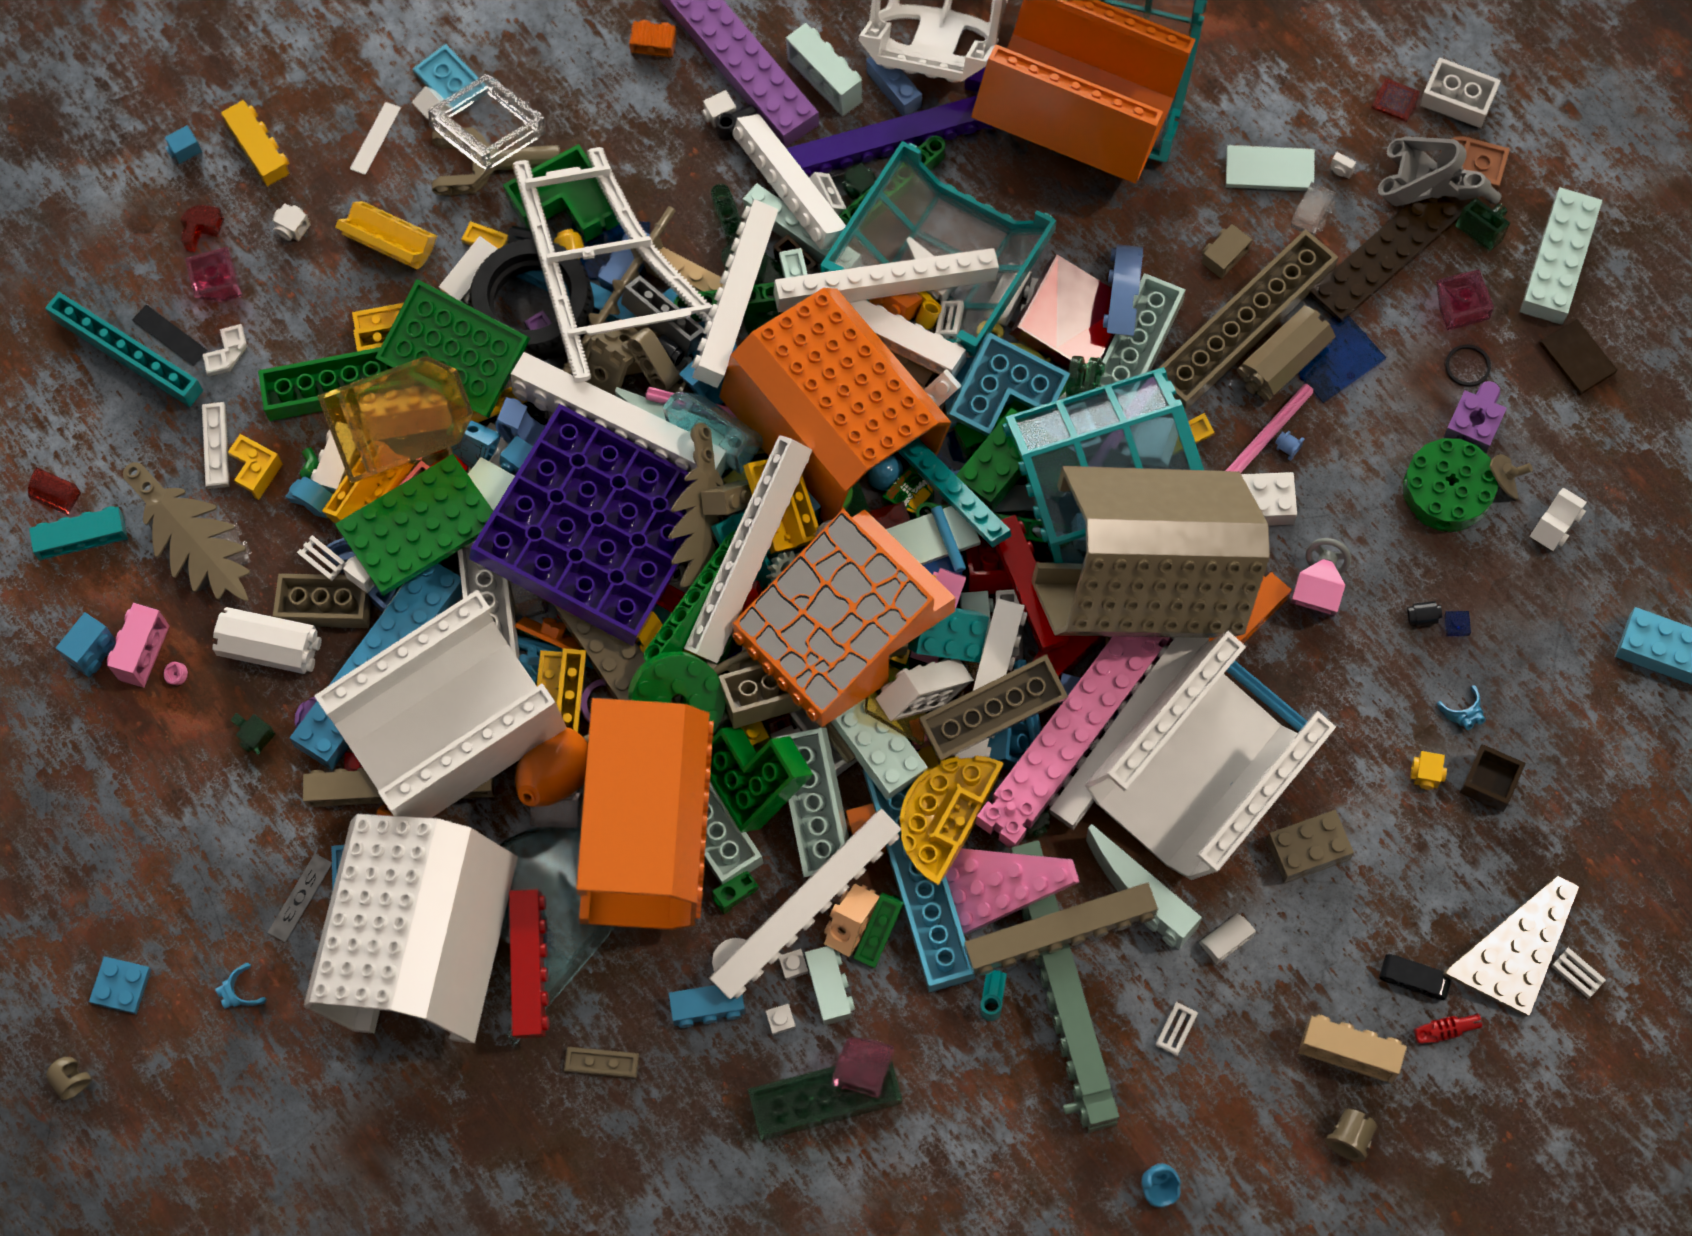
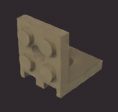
M635 328L600 333L591 337L585 352L591 379L585 382L616 396V387L621 388L628 366L636 361L627 346V342L639 331ZM599 368L604 371L605 377L600 374Z

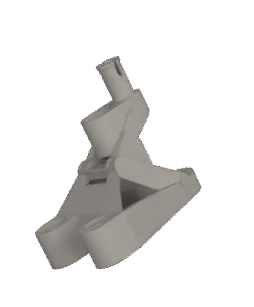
M1403 137L1391 142L1387 148L1388 157L1397 163L1400 168L1397 175L1388 176L1381 181L1378 186V193L1393 206L1405 205L1431 197L1441 198L1442 196L1456 197L1459 200L1483 196L1491 205L1493 203L1497 204L1501 200V193L1491 186V181L1486 176L1477 171L1463 169L1462 165L1465 162L1467 151L1463 145L1454 139ZM1441 150L1438 161L1435 162L1424 151Z

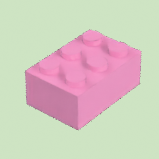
M133 603L131 609H128L125 614V624L122 630H119L117 633L114 650L110 651L107 657V666L118 680L144 688L170 626L159 610Z

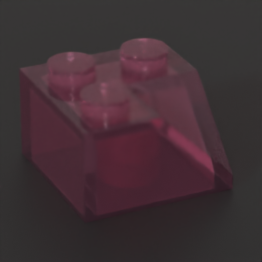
M228 246L185 258L195 298L223 302L243 296L234 259Z
M1480 269L1436 281L1440 313L1447 330L1490 319L1494 306Z
M848 1037L833 1074V1084L880 1099L894 1056V1046L872 1039Z

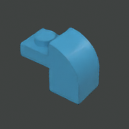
M303 476L301 480L297 479L290 486L289 492L285 497L292 503L303 505L315 516L327 518L322 510L333 494L317 482Z

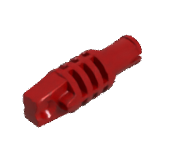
M1476 1013L1462 1018L1451 1016L1431 1021L1414 1028L1416 1042L1437 1043L1460 1037L1463 1032L1481 1029L1482 1022H1475L1481 1020V1017Z

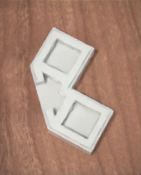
M242 324L220 329L224 349L203 354L208 377L231 371L247 348Z

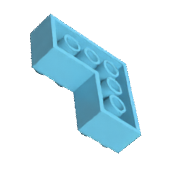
M989 332L985 335L946 416L985 436L990 435L1008 397L1031 409L1057 401L1070 373ZM1052 410L1043 412L1041 414L1045 416L1050 415Z

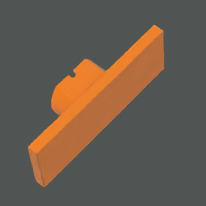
M524 616L515 625L516 628L562 649L581 650L574 638L564 634L566 626L561 622L556 623L557 620L545 618L541 624Z

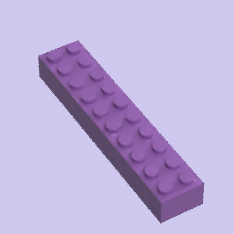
M660 0L745 102L755 108L757 114L763 118L785 148L819 126V113L724 0Z

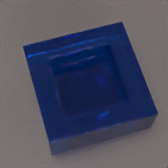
M1446 611L1444 614L1446 636H1470L1469 611Z

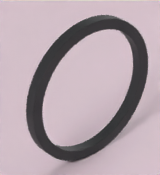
M1465 344L1451 350L1447 356L1445 367L1448 376L1455 383L1472 387L1483 383L1487 379L1491 371V361L1487 353L1481 348ZM1461 349H1473L1479 352L1487 362L1485 376L1475 382H1464L1457 379L1449 367L1451 356Z

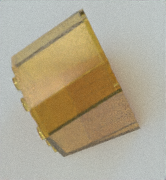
M424 356L317 396L350 483L383 476L449 451L460 444L474 414L458 370L429 356Z

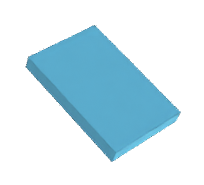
M446 44L413 68L414 74L427 87L435 90L451 106L450 111L453 114L487 89L486 85Z

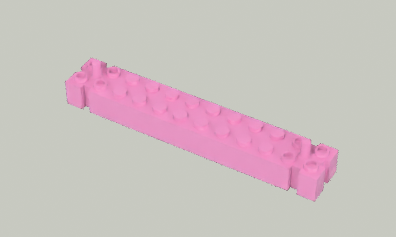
M1113 636L1070 692L1068 698L1063 701L994 792L992 799L994 804L987 802L979 812L975 824L989 834L994 830L1000 834L998 840L1010 849L1011 847L1018 846L1025 837V826L1031 829L1052 798L1062 788L1066 779L1074 772L1080 760L1089 752L1093 742L1104 732L1107 723L1116 716L1120 705L1131 696L1134 686L1143 680L1148 667L1151 664H1155L1158 660V654L1165 645L1168 646L1173 639L1171 637Z

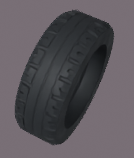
M534 239L519 240L504 245L491 253L481 263L470 286V307L501 322L495 311V298L502 286L513 277L524 272L542 271ZM553 243L555 253L567 251L565 247ZM578 258L558 262L562 278L569 289V303L571 304L570 307H572L577 328L590 325L588 314L593 313L594 310L593 291L588 274ZM557 320L546 327L536 330L514 329L531 338L524 350L529 355L545 361L565 353Z

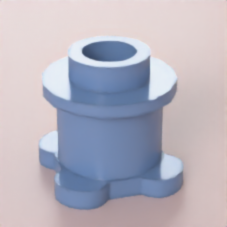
M1290 431L1286 434L1282 432L1275 441L1278 445L1276 450L1281 449L1289 455L1288 460L1291 461L1302 447L1305 439L1301 437L1298 440L1291 435Z

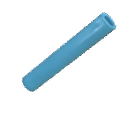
M942 506L934 507L931 509L953 568L956 573L962 572L966 569V566Z

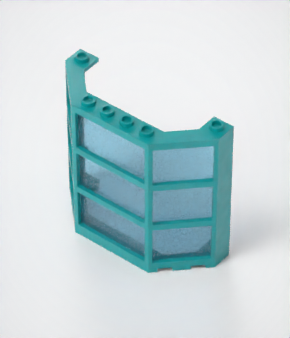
M1164 367L1005 417V423L1002 424L1005 436H1010L1011 441H1014L1022 461L1018 462L1022 476H1027L1029 483L1025 484L1029 498H1034L1036 506H1033L1036 520L1041 519L1043 526L1040 529L1043 542L1048 541L1053 563L1084 564L1087 553L1086 521L1072 492L1059 491L1057 487L1062 466L1204 470L1184 406L1180 399L1175 400L1173 395L1176 394V390L1171 380L1168 381L1167 372Z

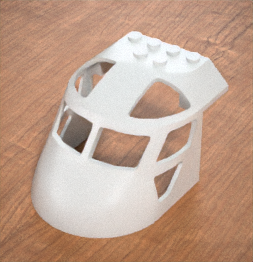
M872 0L870 20L859 35V41L874 61L879 65H883L884 68H898L911 74L918 72L930 78L942 77L950 82H962L986 67L988 58L998 42L1001 20L1008 0H992L990 22L951 10L952 0H945L943 8L900 5L899 0H889L887 7L883 10H880L881 0ZM906 18L919 19L920 24L912 44L904 45L891 39V23L886 21ZM963 30L974 31L986 39L985 41L975 40L966 56L954 55Z

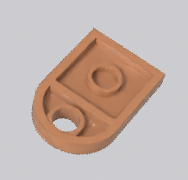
M1463 136L1451 138L1463 145L1467 151L1465 162L1462 165L1463 169L1482 173L1491 181V186L1498 190L1510 148Z

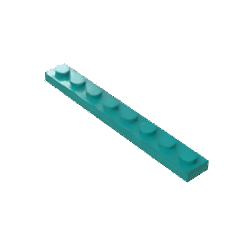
M919 438L897 451L992 548L1012 536L1011 530Z

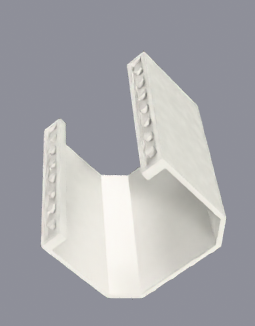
M478 589L314 695L357 757L394 816L434 817L520 760L534 747L567 729L556 702L543 684L538 687L522 666L495 625L490 615L492 610Z
M1229 631L1201 646L1085 784L1097 805L1167 867L1190 880L1217 872L1336 728L1317 711L1303 728L1296 733L1278 723L1232 682L1224 672L1246 646Z
M357 814L350 821L304 1007L355 1032L375 1033L380 1010L395 1011L425 1019L450 1032L449 1039L453 1041L475 1043L518 857L474 829L445 820Z

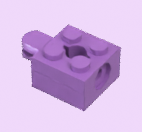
M1488 381L1480 385L1476 395L1465 390L1443 438L1462 439L1477 445L1483 452L1487 453L1507 409L1496 404L1500 396L1499 386L1494 382Z

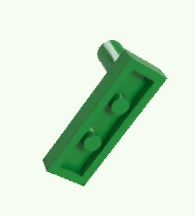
M882 892L854 959L871 967H877L904 904L898 896H889Z

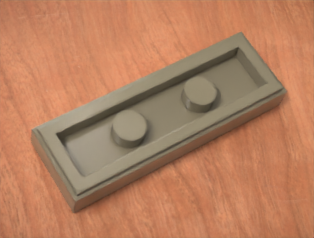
M567 1047L564 1071L637 1079L640 1055L639 1053Z

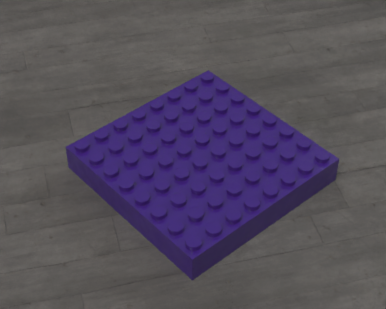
M559 403L473 543L469 559L634 646L681 564L672 565L671 561L690 534L671 540L668 536L687 511L684 509L671 512V508L685 489L695 480L685 481L684 478L689 473L688 471Z

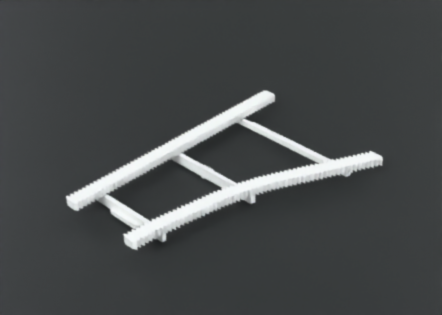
M600 147L587 151V156L592 166L589 169L581 170L580 167L550 171L546 173V176L533 178L529 161L522 160L513 163V169L546 286H548L547 289L552 300L565 352H567L566 355L569 359L574 382H584L591 379L588 362L585 358L586 355H584L579 336L581 334L595 335L688 318L691 314L695 313L696 316L699 315V319L702 318V322L705 321V325L707 321L712 319V317H709V312L712 308L710 302L707 303V299L704 300V296L701 297V294H698V291L692 288L693 285H690V282H687V279H684V276H681V273H678L675 267L672 268L670 261L667 262V259H665V256H662L660 250L657 251L650 236H647V233H645L643 227L635 218L634 212L630 209L629 202L623 196L622 189H620L618 182H616L617 179L613 176L607 157H605L606 154H604L603 148ZM596 177L606 199L610 202L611 209H613L615 216H617L616 219H618L620 226L626 232L625 235H628L627 238H630V240L555 253L536 187ZM636 248V251H638V254H641L643 260H646L648 266H651L654 272L656 271V275L659 274V277H662V280H665V283L671 286L670 289H673V292H676V295H679V298H682V301H685V304H688V307H690L577 328L558 262L582 257L585 260L594 258L595 255Z

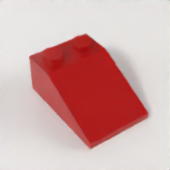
M978 535L981 544L964 550L968 592L988 591V594H996L998 590H1013L995 546L992 548L982 536Z

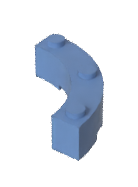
M1117 244L1116 248H1112L1110 261L1114 262V270H1109L1108 283H1112L1109 315L1104 314L1103 328H1107V333L1134 336L1137 309L1133 308L1134 295H1139L1143 247Z

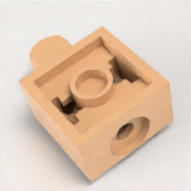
M854 884L850 891L846 890L843 893L839 902L841 904H835L830 913V917L833 919L829 921L824 931L827 934L824 942L825 945L850 957L861 941L880 896L875 894V890L871 889L869 891L865 885L861 887Z

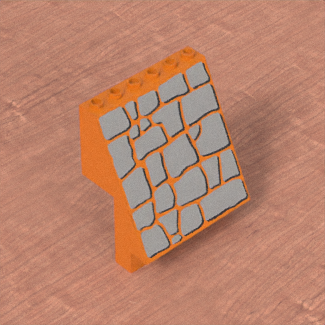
M842 509L733 622V638L738 645H743L751 659L757 660L762 665L764 672L768 676L772 675L781 690H786L791 695L793 702L806 711L811 721H816L821 727H824L886 685L889 678V655L955 612L956 597L865 509L854 517H851Z

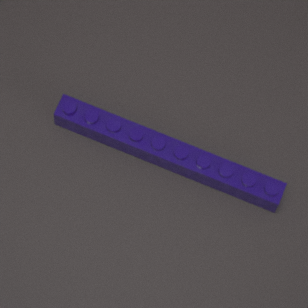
M977 96L786 149L805 174L810 177L814 172L827 174L832 170L849 168L853 164L860 162L867 163L882 156L889 157L894 154L902 141L918 147L932 136H939L943 140H950L958 135L972 134L977 130L994 128V126L971 118Z

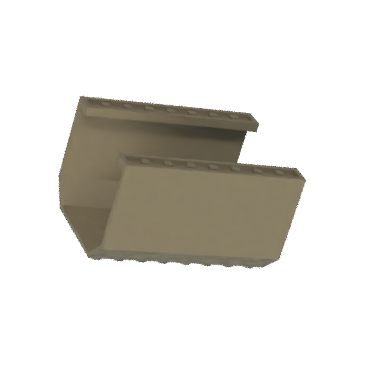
M1062 466L1057 487L1059 491L1072 492L1086 521L1087 553L1084 564L1036 563L1031 582L1055 636L1216 638L1227 631L1235 637L1245 634L1270 553L1268 522L1240 472Z

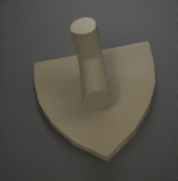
M1502 454L1494 456L1490 463V469L1501 488L1511 498L1519 500L1515 477L1532 472V465L1528 463L1515 467L1511 463V458Z

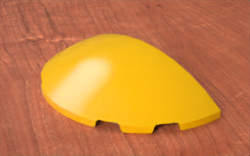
M977 755L973 758H949L941 761L940 765L930 771H924L908 790L900 813L902 844L915 868L934 884L939 886L962 849L976 823L977 815L984 807L1003 767V762Z

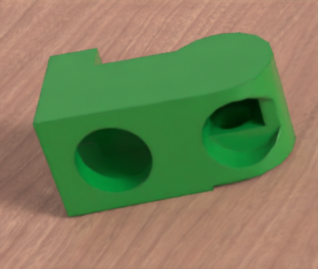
M746 871L712 891V899L723 915H725L745 898L754 894L759 889V885L749 871Z

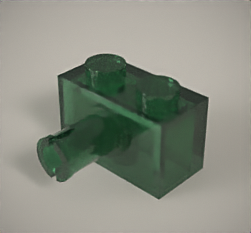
M1475 198L1463 208L1456 227L1491 251L1503 241L1511 222L1504 218L1507 214L1505 206L1498 210L1502 206V204L1498 203L1491 209Z

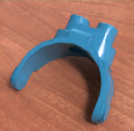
M531 644L528 646L527 655L521 654L519 661L537 686L540 656L537 655V647Z
M1472 685L1470 688L1476 697V702L1468 709L1451 710L1441 701L1437 703V707L1444 713L1447 719L1458 723L1460 726H1464L1466 730L1472 729L1476 723L1481 725L1486 721V718L1483 716V710L1480 707V694L1475 685Z
M245 963L241 965V967L231 973L229 979L222 982L223 985L215 988L218 996H223L221 1003L224 1009L232 1005L233 1007L239 1005L255 1006L266 1002V997L255 1001H245L235 995L234 985L236 978L243 971L249 969L251 964Z

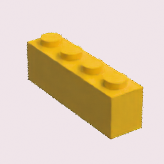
M242 100L221 112L226 125L266 186L290 174L287 169V165H289L287 158L283 153L279 155L277 151L279 147L273 137L268 138L266 135L268 130L262 121L258 123L256 120L258 115L252 105L248 107L245 101Z

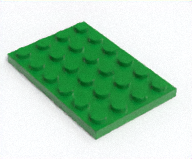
M416 279L375 358L489 418L511 377V372L521 358L531 338Z
M451 454L335 523V526L379 592L384 596L474 542L493 513V510L454 454Z

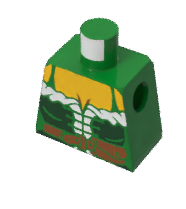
M909 466L882 496V505L909 520H913L915 511L920 504L931 503L934 500V491ZM923 509L919 511V515H927L930 512Z

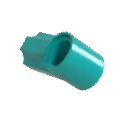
M994 970L985 976L982 1000L980 1002V1014L987 1021L997 1020L1002 1012L1007 974L999 970ZM993 1003L997 1006V1010L989 1012L985 1009V1006Z

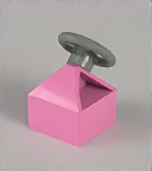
M1321 538L1313 541L1306 549V561L1310 567L1300 572L1291 603L1335 616L1345 588L1340 574L1349 568L1351 554L1342 542L1332 538ZM1321 545H1331L1341 551L1332 552L1324 549ZM1314 550L1319 554L1317 563H1315L1312 557ZM1344 559V563L1336 568L1337 560Z

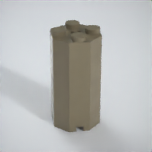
M1304 305L1237 369L1239 375L1246 382L1245 388L1249 393L1253 395L1257 393L1264 400L1270 401L1333 341L1336 336L1331 325L1326 320L1321 322L1318 319L1320 314L1316 310Z

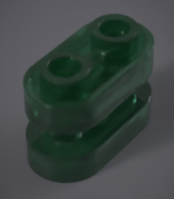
M1072 356L1068 372L1070 375L1066 384V398L1101 387V376L1105 373V363L1102 362L1101 358L1090 357L1088 363H1085L1084 356ZM1084 372H1086L1084 385H1082ZM1101 394L1084 401L1095 402L1097 398H1100Z

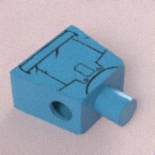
M469 421L461 428L453 423L446 432V435L455 440L452 452L471 469L480 457L487 461L492 458L497 451L501 434L475 421Z

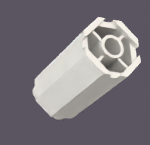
M228 607L224 609L225 613L221 612L219 614L213 638L218 639L217 644H213V651L217 656L305 674L307 671H313L315 666L314 655L321 646V637H317L318 632L314 625Z

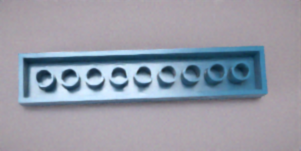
M437 563L407 581L329 686L456 604L463 594L461 577ZM318 701L290 736V740L295 748L330 770H333L349 748V745Z

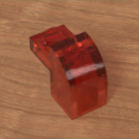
M197 205L188 209L182 215L180 221L184 230L181 234V242L186 251L195 253L201 234L219 236L224 221L220 208Z

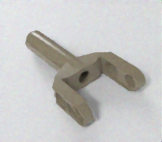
M473 127L438 129L432 132V143L443 149L473 147L474 174L440 176L432 181V192L442 196L476 194L487 183L490 175L495 170L513 169V163L522 160L529 161L530 168H535L561 154V149L559 145L495 149Z

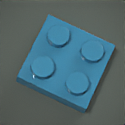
M104 956L89 1002L94 1005L137 1015L151 968Z

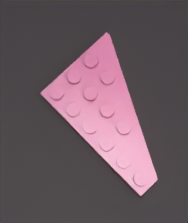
M961 849L946 874L964 935L1079 883L1072 859Z

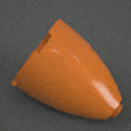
M567 727V729L555 737L531 749L518 761L515 786L517 795L523 804L531 807L550 806L570 797L585 784L588 742L578 732Z

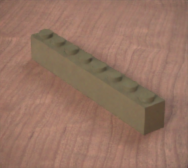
M363 767L358 768L357 771L335 769L334 772L325 773L322 770H313L310 774H303V802L307 807L385 803ZM494 777L461 799L494 797Z
M1147 882L964 942V949L973 975L979 973L980 976L993 972V968L1003 966V968L1011 967L1017 963V960L1023 958L1027 961L1039 957V953L1045 951L1054 953L1061 950L1063 945L1069 943L1074 946L1085 942V938L1091 936L1095 938L1103 937L1109 933V930L1115 928L1119 931L1132 926L1131 923L1139 920L1141 923L1151 921L1157 915L1158 907Z

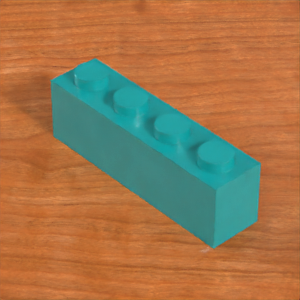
M113 506L105 507L97 512H84L77 517H63L52 523H39L35 527L29 528L33 553L39 561L128 539L124 515L119 507Z

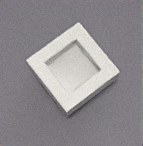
M1336 152L1330 169L1338 176H1344L1349 179L1353 174L1356 162Z
M801 949L779 957L786 980L809 973Z
M789 1004L766 1010L773 1035L796 1028Z

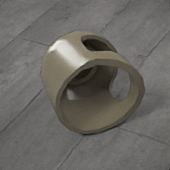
M72 1057L57 1059L50 1065L46 1073L48 1083L63 1101L75 1097L93 1081L89 1073L78 1072L79 1062Z

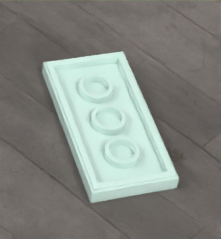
M1227 145L1226 187L1313 191L1315 149Z
M952 506L943 509L960 552L981 544L976 530ZM932 513L886 529L922 565L949 556Z

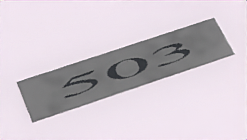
M317 854L313 855L267 933L284 942L287 941L331 867L332 862Z

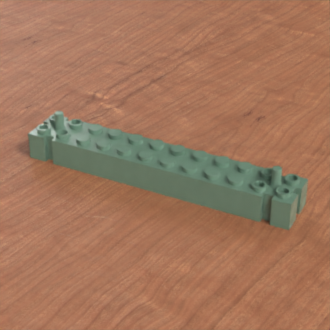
M1039 840L1011 847L1012 854L1044 857ZM1055 894L1021 909L1020 912L1023 921H1030L1058 912L1059 907ZM1066 944L1057 952L1049 953V951L1039 953L1040 956L1035 958L1034 961L1036 966L1040 965L1041 967L1039 978L1042 988H1047L1048 991L1046 1003L1048 1010L1054 1012L1052 1023L1055 1034H1060L1061 1036L1059 1048L1062 1057H1067L1066 1073L1069 1081L1073 1080L1074 1082L1072 1093L1075 1102L1063 1105L1065 1115L1080 1111L1081 1125L1083 1128L1087 1127L1088 1133L1117 1126L1119 1113L1111 1092V1086L1070 945Z

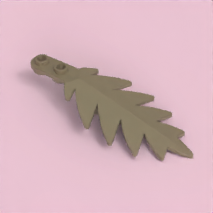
M704 423L695 424L690 432L695 447L693 460L697 468L690 471L684 480L695 481L685 489L671 508V512L686 509L687 513L676 524L668 538L671 540L690 534L671 561V564L675 565L691 560L682 577L681 588L691 586L717 551L714 541L716 543L718 541L711 526L717 524L719 519L717 515H703L701 492L721 486L723 481L718 471L715 470L711 430ZM728 514L718 516L724 520V518L727 517Z
M137 462L128 464L123 471V477L146 503L143 523L148 525L153 518L152 539L154 555L157 558L160 557L171 538L170 568L172 577L176 578L189 556V578L194 592H197L208 573L211 588L218 600L221 599L227 589L234 596L247 602L248 596L239 578L247 576L251 572L244 566L225 559L246 551V547L229 540L211 538L234 530L235 526L224 521L195 518L217 510L216 505L195 499L177 498L184 495L186 491L181 488L164 489L142 464ZM137 470L135 475H131L133 471ZM151 485L149 490H144L147 486Z

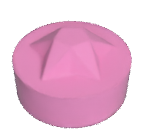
M170 662L164 670L165 681L172 685H181L185 682L188 675L186 666L179 662Z

